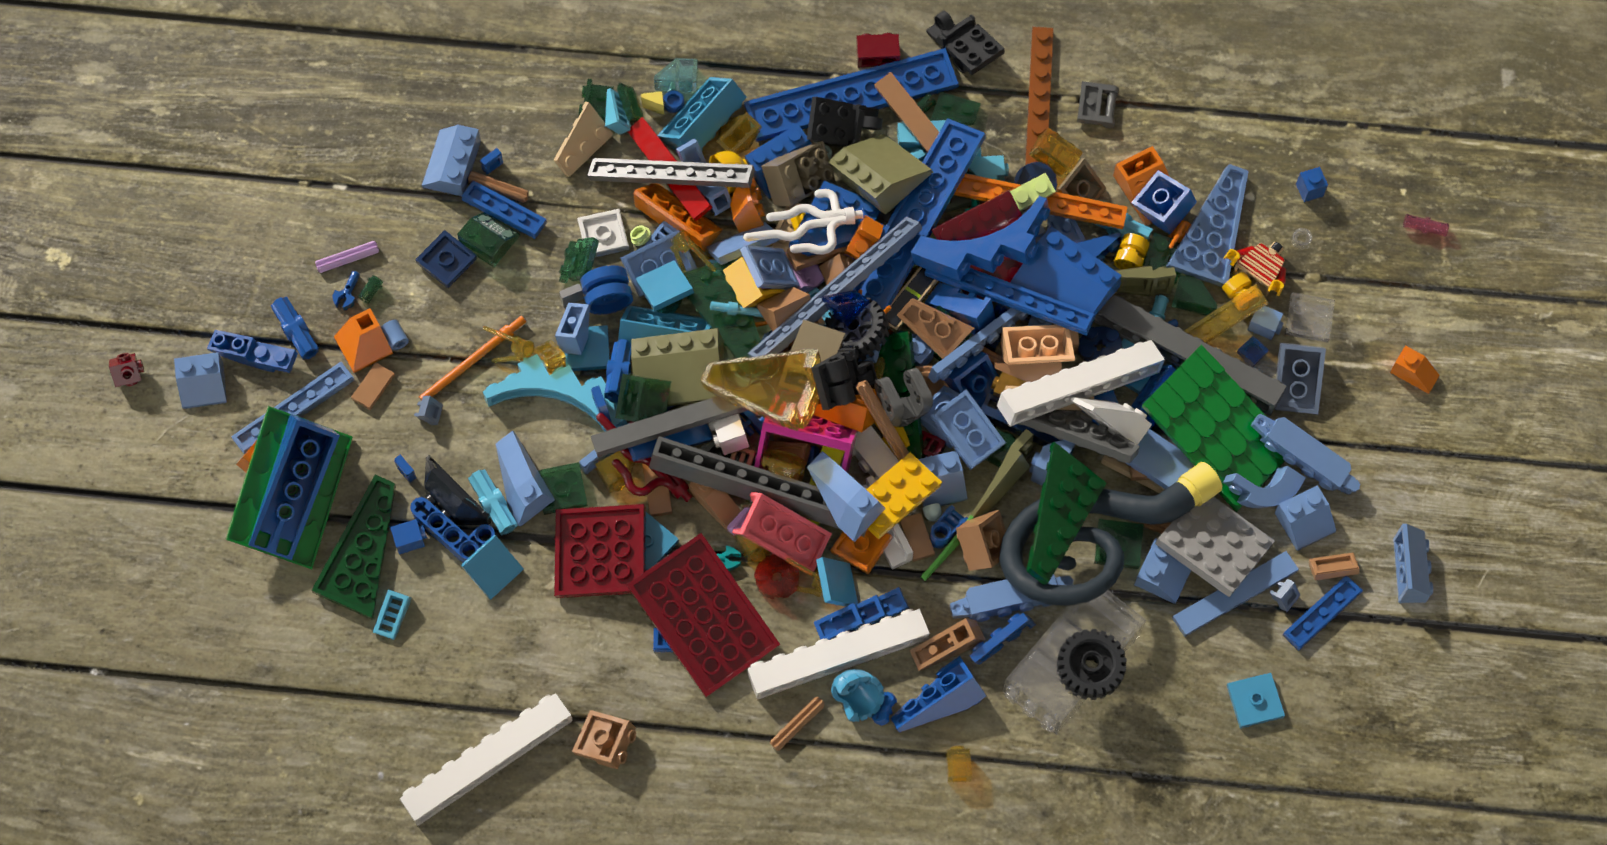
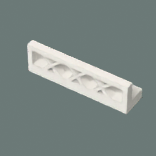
M874 477L866 478V485H863L865 489L875 482ZM897 523L887 532L893 538L883 552L892 570L912 561L913 550Z

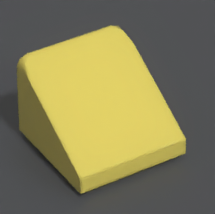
M661 91L641 94L643 108L664 115Z

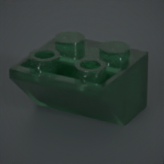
M630 373L623 374L615 418L637 422L666 413L672 381Z

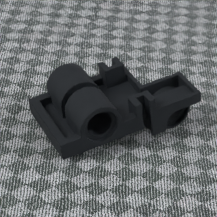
M943 10L934 16V25L926 29L927 34L942 49L946 48L948 56H952L955 66L963 74L969 72L971 75H974L1005 53L1004 47L979 24L976 25L975 17L972 14L955 25L951 16Z
M812 97L807 140H813V142L823 141L824 144L847 147L860 142L862 128L881 130L883 119L878 118L879 109L869 108L861 104L853 105L821 97Z
M841 348L837 350L838 353L811 367L822 410H830L835 406L854 402L856 400L855 395L859 394L856 389L859 382L866 380L870 386L878 380L873 361L857 362L858 354L856 349Z

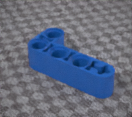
M419 497L411 503V512L418 524L423 525L428 533L462 563L469 558L464 555L468 550L476 552L487 542L480 540L483 535L489 534L491 537L495 535L494 529L484 524L477 527L468 536L426 498ZM421 510H426L428 517ZM435 522H443V525L439 528L432 527ZM452 536L459 537L456 542L448 541Z

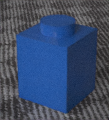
M1317 167L1301 172L1296 186L1303 202L1323 197L1328 183L1321 168Z
M416 519L390 527L399 555L425 547L423 539L427 538L423 525H418Z

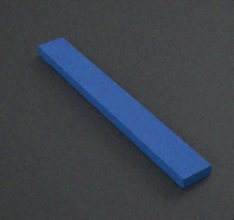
M972 268L962 277L961 281L928 269L925 270V276L975 293L984 298H991L994 302L1086 336L1095 320L1094 313Z

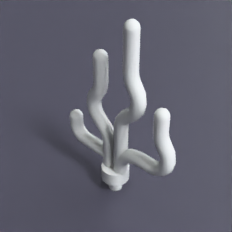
M819 189L815 191V197L829 198L832 210L822 211L809 204H800L787 211L772 212L766 215L768 221L791 219L800 213H809L819 219L806 221L794 232L767 230L746 233L743 238L747 242L773 238L794 241L804 236L809 229L827 227L828 243L826 245L818 246L811 243H803L790 247L792 253L811 252L817 255H824L833 251L837 245L836 228L844 224H855V220L863 219L862 210L854 211L853 207L840 209L838 196L834 191Z

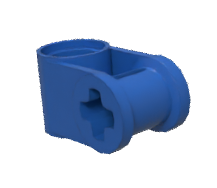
M953 505L945 510L931 528L929 538L932 546L941 549L946 547L957 534L956 528L968 519V517L964 518L954 510L955 507ZM935 533H943L945 537L938 538Z

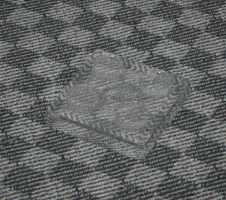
M1292 292L1289 301L1285 335L1329 342L1335 300Z

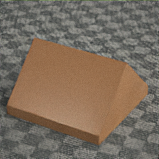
M791 287L757 303L756 307L771 330L774 331L811 298L810 294Z

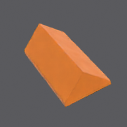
M651 183L636 189L633 193L636 208L658 224L665 221L676 230H679L685 243L700 254L705 252L707 246H710L723 230L705 216L695 221L677 196L660 184Z

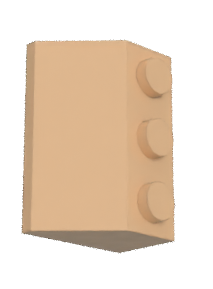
M1059 325L1003 327L1000 345L1003 361L1008 365L1075 361L1070 330Z

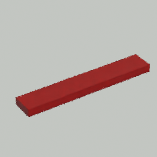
M640 118L630 127V131H627L650 161L678 162L645 118ZM667 184L695 221H698L713 208L696 185Z

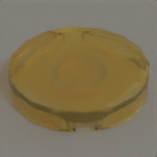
M770 449L762 454V465L764 467L766 465L769 466V470L775 474L792 477L795 476V473H798L800 476L805 471L806 462L794 453Z

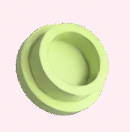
M642 225L635 227L630 233L631 242L635 246L645 245L651 238V231Z

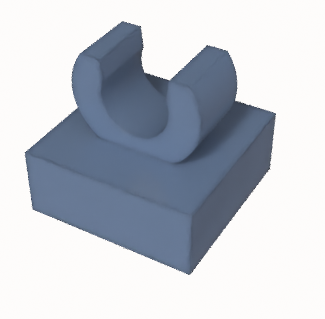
M423 396L422 401L417 403L420 407L419 413H415L414 416L430 425H438L443 404L431 396Z
M1289 579L1285 583H1277L1279 588L1277 592L1270 591L1272 598L1277 601L1280 609L1286 612L1301 596L1295 582Z

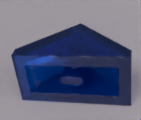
M856 290L822 296V301L832 316L847 327L869 304V299Z

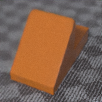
M864 215L845 253L857 260L879 241L883 225Z

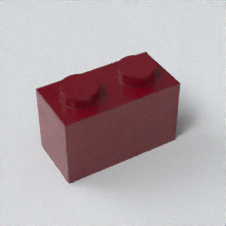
M887 32L878 35L869 33L857 35V68L876 67L899 61V34Z

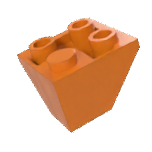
M754 176L750 188L735 187L730 203L733 221L739 233L764 226L762 217L765 216L763 205L759 203V200H762V195L759 187L755 188Z
M370 308L351 317L334 336L353 373L393 354Z

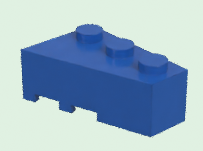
M939 282L925 301V304L974 327L975 329L968 335L969 337H973L996 319L991 298L978 299L975 298L977 296L975 293L962 294L959 288Z

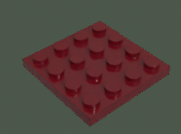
M1007 190L933 228L932 233L936 240H972L1004 229L1018 220L1022 214L1010 190ZM1004 256L1002 264L997 266L994 273L973 265L970 268L1011 282L1023 263ZM962 290L963 294L968 295L970 293L968 291ZM978 295L975 297L982 300L985 299L984 297Z
M644 504L556 510L554 596L556 598L632 594L626 585L645 572L646 507Z

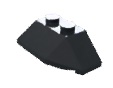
M428 455L425 463V498L434 506L437 505L441 512L456 525H489L492 523L490 515Z

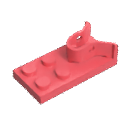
M751 492L750 498L753 504L742 527L734 529L732 533L749 539L805 572L813 574L817 567L816 560L821 558L832 533L766 495Z

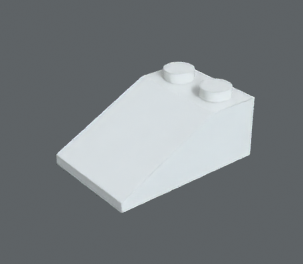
M1073 396L1070 399L1096 422L1107 426L1110 433L1120 434L1137 445L1152 425L1145 419L1147 417L1145 413L1137 408H1132L1126 403L1122 406L1111 401Z

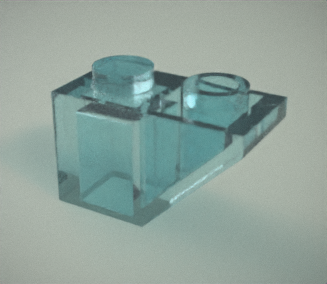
M676 58L654 76L655 90L662 92L673 90L684 93L697 91L698 59Z

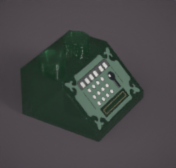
M483 212L470 218L458 232L457 236L459 242L475 253L478 258L494 268L520 237V234L498 219Z

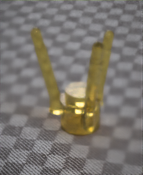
M684 230L670 240L673 244L670 249L674 253L685 277L688 274L678 251L685 253L691 249L713 272L716 271V268L709 261L711 258L690 239Z
M487 326L483 327V330L512 342L511 350L515 356L493 358L491 360L493 363L507 361L522 362L524 357L529 358L533 355L535 347L532 341L515 335L510 336Z
M786 558V562L814 578L811 586L815 587V589L782 584L781 587L820 597L823 592L818 568L816 567L813 572L796 561Z

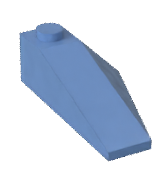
M511 431L496 443V449L508 509L518 526L521 527L555 499L516 433Z
M823 451L807 467L837 526L854 542L886 509Z

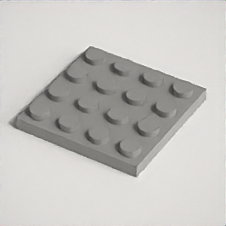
M1212 497L1200 507L1196 506L1182 517L1174 520L1157 539L1155 544L1230 597L1272 547L1275 540L1215 497Z

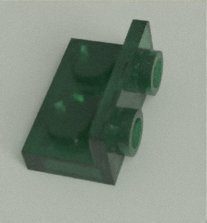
M588 79L587 86L583 85L582 98H584V103L589 102L605 122L607 89L611 88L614 90V87L595 85L592 79ZM580 104L579 106V116L583 110L582 107L584 104Z

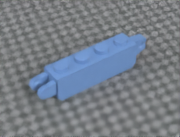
M1259 414L1252 422L1251 426L1262 436L1260 441L1265 443V447L1268 450L1279 453L1283 456L1284 461L1299 467L1305 476L1313 477L1319 481V485L1322 488L1331 491L1338 489L1344 492V494L1346 493V495H1350L1352 492L1360 489L1359 481L1349 474L1351 471L1349 462L1285 417L1274 421Z
M1053 574L1049 584L1073 585L1074 580L1069 575L1055 578ZM1006 579L969 588L965 598L950 603V610L953 619L969 617L977 622H983L991 616L998 615L999 617L1010 615L1012 611L1020 610L1021 612L1032 610L1034 606L1042 605L1047 607L1051 605L1032 600L1021 594Z

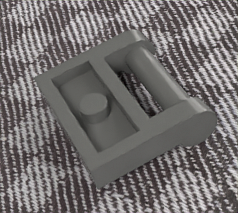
M1082 81L1077 122L1101 125L1110 129L1114 128L1116 122L1114 119L1116 96L1119 95V87ZM1102 94L1108 95L1106 116H1099Z

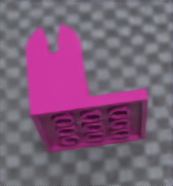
M780 389L763 422L754 467L763 468L770 433H775L845 451L842 469L849 473L858 431L802 411V406L814 397L798 393L789 394V391Z

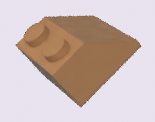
M1000 510L970 519L956 528L957 539L961 544L964 561L967 563L969 571L992 568L1000 562L1001 543L1006 532Z

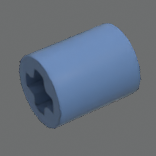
M390 320L383 324L381 329L391 350H399L408 344L409 340L398 320Z

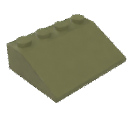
M885 134L844 147L828 161L841 181L885 215L933 173L931 168Z
M718 328L631 339V360L638 410L698 403L725 394L724 340Z

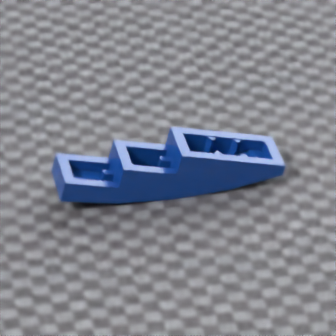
M898 587L881 596L875 595L858 604L852 603L815 621L814 625L820 639L827 638L831 640L837 638V635L841 632L849 631L851 633L857 631L864 624L874 625L879 623L882 618L893 617L910 608L902 589Z

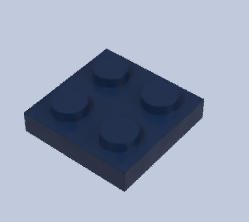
M444 230L415 261L416 264L446 288H449L477 260V255Z

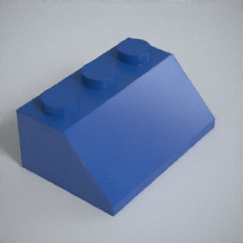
M798 124L745 156L747 164L753 165L755 168V182L768 199L772 197L761 166L777 157L812 144L810 140H807V135Z

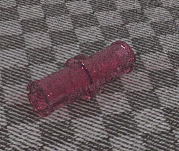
M1406 214L1403 227L1421 230V233L1424 234L1429 232L1446 237L1449 223L1434 221L1430 217L1421 218Z

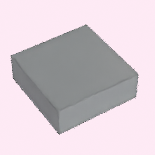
M580 284L559 292L563 307L567 306L568 303H575L584 299Z

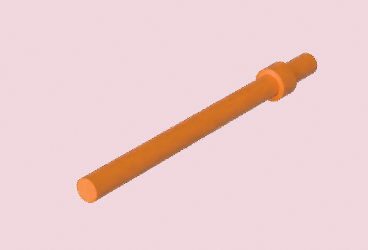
M520 316L509 326L505 325L499 330L500 333L421 394L419 399L422 401L423 396L433 397L502 341L514 336V332L523 326L526 320Z

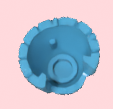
M858 669L842 672L834 679L831 687L832 696L836 701L843 703L848 720L853 722L866 720L868 717H872V714H876L880 709V705L883 704L885 694L881 682L875 676Z

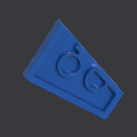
M1017 613L1008 620L1009 624L1003 629L1000 627L991 633V639L986 643L981 642L972 649L973 653L969 656L976 664L980 665L1004 647L1003 642L1014 641L1020 637L1023 628L1028 626L1031 629L1036 623L1028 615Z

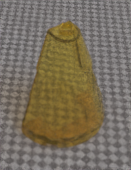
M804 349L709 363L706 371L702 373L701 384L705 390L734 406H741L753 414L760 415L782 427L798 431L799 429H804L809 424L819 400L811 367L821 362L820 353L817 349Z

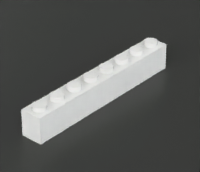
M1152 340L1144 343L1138 342L1132 347L1119 349L1113 354L1102 355L1096 360L1082 362L1076 367L1065 368L1053 375H1045L1039 380L1026 382L1014 389H1006L1001 393L997 407L1008 424L1013 426L1073 404L1070 401L1072 396L1090 398L1160 373L1165 359Z
M908 609L903 611L900 616L882 618L879 621L880 623L874 625L864 624L857 631L851 633L849 631L841 632L837 635V638L831 640L827 638L821 639L814 646L808 648L801 646L788 655L781 653L765 663L763 661L753 663L748 668V677L757 700L927 641L929 639V631L920 609Z
M557 694L543 697L539 701V705L533 709H525L521 712L518 719L503 724L499 732L494 735L489 734L481 740V744L475 748L470 747L461 754L462 757L456 761L451 760L445 763L441 771L426 776L422 780L423 783L416 788L413 786L404 791L400 800L416 825L419 826L573 721L571 714Z

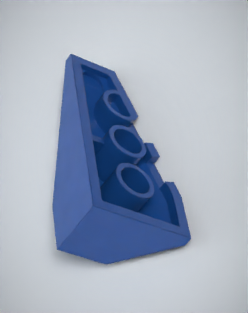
M960 656L941 668L936 673L937 678L930 685L925 684L921 688L922 693L916 699H910L891 717L899 732L967 710L986 697L983 689Z

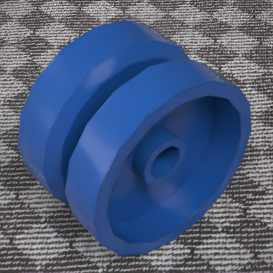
M622 266L598 267L587 272L580 279L583 294L586 295L584 297L585 303L589 304L590 313L592 314L615 313L625 309L633 302L631 287L628 285L627 271Z

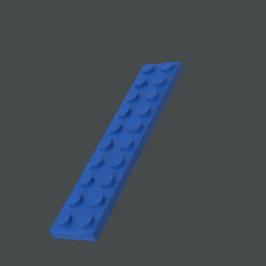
M946 48L745 101L744 107L755 140L758 142L776 137L796 124L802 130L807 129L809 126L812 97H821L853 105L861 104L874 109L888 107V103L876 90L874 84L890 72L913 100L958 88V81Z
M946 119L923 160V163L931 168L933 173L899 202L881 233L880 239L905 217L920 222L923 229L913 239L903 245L898 252L888 258L882 266L874 270L867 279L859 283L852 292L847 294L845 297L849 302L850 298L857 297L858 290L861 289L863 291L862 297L865 299L868 297L872 301H876L883 310L887 306H891L914 266L911 255L912 249L921 235L930 237L932 234V229L936 227L986 138L984 132L951 119Z

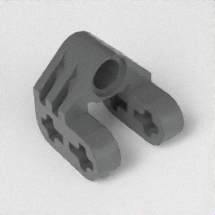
M917 368L904 372V382L910 393L909 397L900 399L892 381L888 377L878 379L874 383L876 394L893 426H907L927 414L933 406L932 394Z

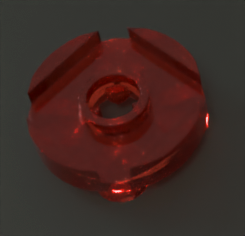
M772 554L764 558L757 565L754 577L757 589L762 595L770 599H774V597H782L783 599L789 597L797 590L800 574L797 566ZM781 573L782 580L778 581L776 579V581H773V574Z

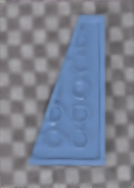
M1231 164L1225 167L1166 267H1174L1177 272L1223 287L1229 280L1230 263L1232 261L1224 259V256L1230 249L1235 248L1248 170Z

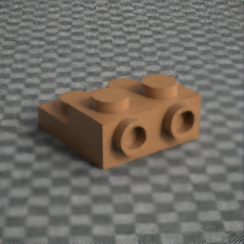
M590 710L572 752L575 755L595 760L600 765L618 769L620 764H624L627 760L626 750L629 743H633L636 739V727L628 720Z

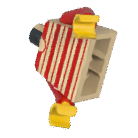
M1273 242L1269 248L1259 243L1256 247L1249 246L1237 251L1230 249L1224 259L1231 260V266L1235 265L1233 271L1235 275L1245 272L1252 281L1251 286H1255L1262 294L1267 296L1270 290H1274L1277 292V296H1280L1286 284V269L1283 266L1285 260L1280 256L1284 248L1280 243Z

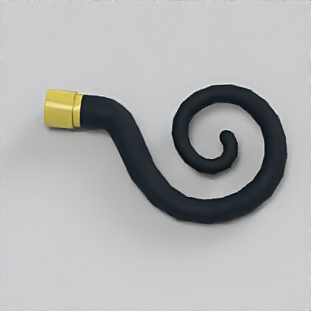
M1200 462L1181 475L1177 482L1155 496L1103 489L1090 514H1102L1150 525L1169 523L1182 517L1194 507H1200L1222 491V483L1212 467L1205 462ZM1040 499L1024 508L1011 522L1005 532L999 555V561L1005 578L1018 592L1032 600L1048 605L1071 606L1088 603L1096 599L1117 582L1124 566V552L1118 540L1106 531L1081 526L1073 542H1091L1105 550L1107 560L1099 575L1088 582L1075 585H1052L1049 583L1043 585L1026 572L1027 569L1024 566L1022 555L1024 545L1038 523L1039 515L1037 513ZM1064 555L1057 568L1067 571L1072 570L1076 567V560L1071 556Z

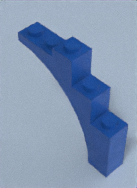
M1039 196L1030 209L1018 220L988 236L972 240L947 241L921 235L911 251L913 262L917 266L957 281H961L962 277L969 272L971 265L994 273L997 266L1002 264L1004 256L1027 265L1029 260L1037 253L1038 246L1036 245L1035 238L1039 234L1042 222L1046 221L1050 214L1047 198Z

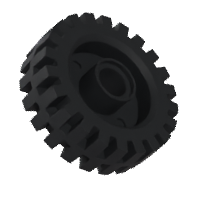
M859 296L858 300L855 297L850 298L849 303L847 300L842 301L843 306L841 307L837 304L835 306L836 311L831 310L828 313L830 318H825L824 322L826 325L823 326L846 333L841 348L856 349L858 354L857 362L859 357L862 361L866 360L867 354L870 357L874 356L873 351L879 352L882 349L880 344L885 345L887 342L885 337H889L890 334L888 331L890 330L889 320L883 309L876 301H872L868 297L865 299L862 296Z
M1084 629L1080 633L1078 631L1066 639L1058 653L1056 667L1060 682L1065 685V689L1068 692L1072 691V695L1076 697L1078 695L1082 696L1081 699L1091 698V700H1096L1099 697L1100 699L1105 698L1106 695L1112 694L1119 687L1125 675L1127 660L1124 649H1121L1119 641L1114 640V636L1111 634L1109 636L1106 635V632L1103 630L1097 632V629H1091V631ZM1092 660L1097 664V667L1089 668L1085 662Z

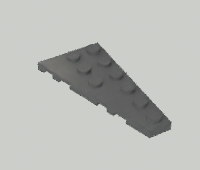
M1054 410L1018 423L1019 425L1031 427L1038 432L1053 435L1057 439L1072 442L1079 447L1094 450L1098 454L1113 457L1124 463L1130 464L1139 453L1140 446L1120 434L1108 432L1107 426L1104 424L1098 426L1092 422V417L1080 410Z

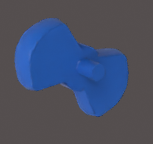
M884 692L883 704L879 711L872 715L873 721L881 726L889 722V715L893 713L892 707L897 702L895 695L890 692Z

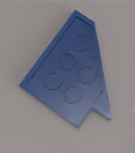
M824 181L820 189H829L837 194L840 209L853 207L854 211L862 210L863 216L867 215L877 221L881 211L862 196L827 181ZM815 197L811 203L812 206L822 211L832 210L829 198ZM806 213L799 227L806 221L819 218ZM862 219L855 220V224H844L836 228L837 245L834 250L848 246ZM827 227L809 229L801 238L790 241L789 248L792 245L811 243L818 246L826 245L828 243ZM802 252L806 256L815 255L811 252Z

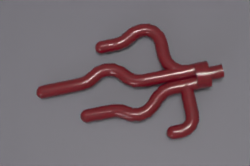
M603 413L597 414V421L607 431L616 428ZM631 420V421L629 422V424L634 423V422H637V421H636V420ZM628 448L620 450L627 460L633 462ZM651 457L635 461L634 463H642L649 467ZM619 459L612 461L613 467L622 475L626 488L633 495L639 497L646 496L658 486H664L677 499L681 496L688 502L693 497L688 491L689 485L682 478L653 469L651 470L657 478L651 480L642 488L637 487L627 467Z

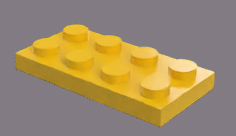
M912 453L907 454L866 489L886 508L867 529L880 539L941 487L942 481Z

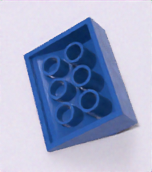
M1051 226L1037 242L1038 249L1036 255L1029 260L1027 265L1022 264L1010 282L1094 313L1096 316L1120 287L1122 275Z

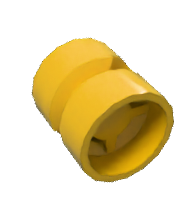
M1124 234L1119 246L1120 250L1117 252L1114 260V265L1120 270L1142 267L1144 263L1143 257L1146 256L1150 246L1149 241L1137 234Z
M1245 272L1233 276L1222 287L1228 298L1234 299L1233 305L1239 313L1250 310L1263 298L1259 290L1255 286H1251L1252 281Z

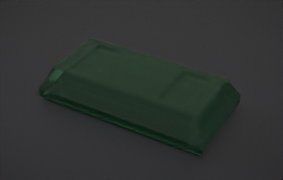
M619 83L617 91L628 121L636 123L640 118H644L634 88Z

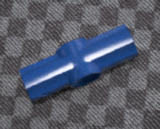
M288 297L276 299L271 308L280 321V326L290 342L292 341L303 360L314 357L319 352V349L309 334L305 321L300 314H297Z
M619 339V341L614 342L611 360H608L607 381L604 398L613 403L623 400L626 383L630 381L631 343L625 339Z

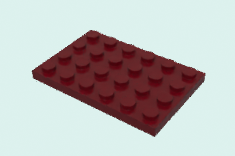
M702 533L626 585L705 698L780 645Z

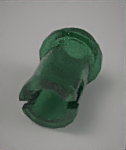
M926 94L917 103L924 114L936 104L934 97L929 101L932 97L930 94Z
M374 275L371 278H367V284L357 296L360 300H365L364 302L367 304L370 303L378 289H382L383 281Z

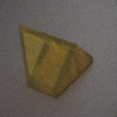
M746 112L744 115L729 119L724 126H721L716 142L725 151H732L736 154L742 153L751 148L762 126Z

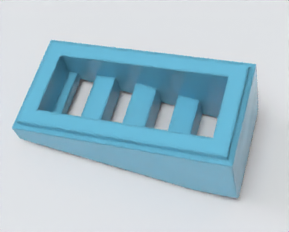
M609 88L607 89L605 127L620 135L630 131V120L625 96Z
M388 589L373 633L395 640L412 597ZM392 599L402 601V605L391 603ZM392 607L399 610V613L389 612L388 609ZM385 616L395 618V623L384 620ZM385 624L393 627L392 632L382 629L381 625Z

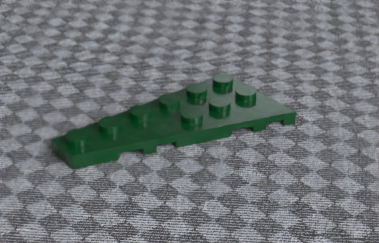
M376 474L374 475L311 590L312 593L371 620L374 617L396 490L394 482Z

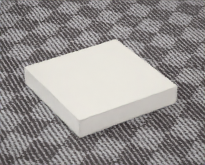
M620 209L577 218L587 259L629 250Z

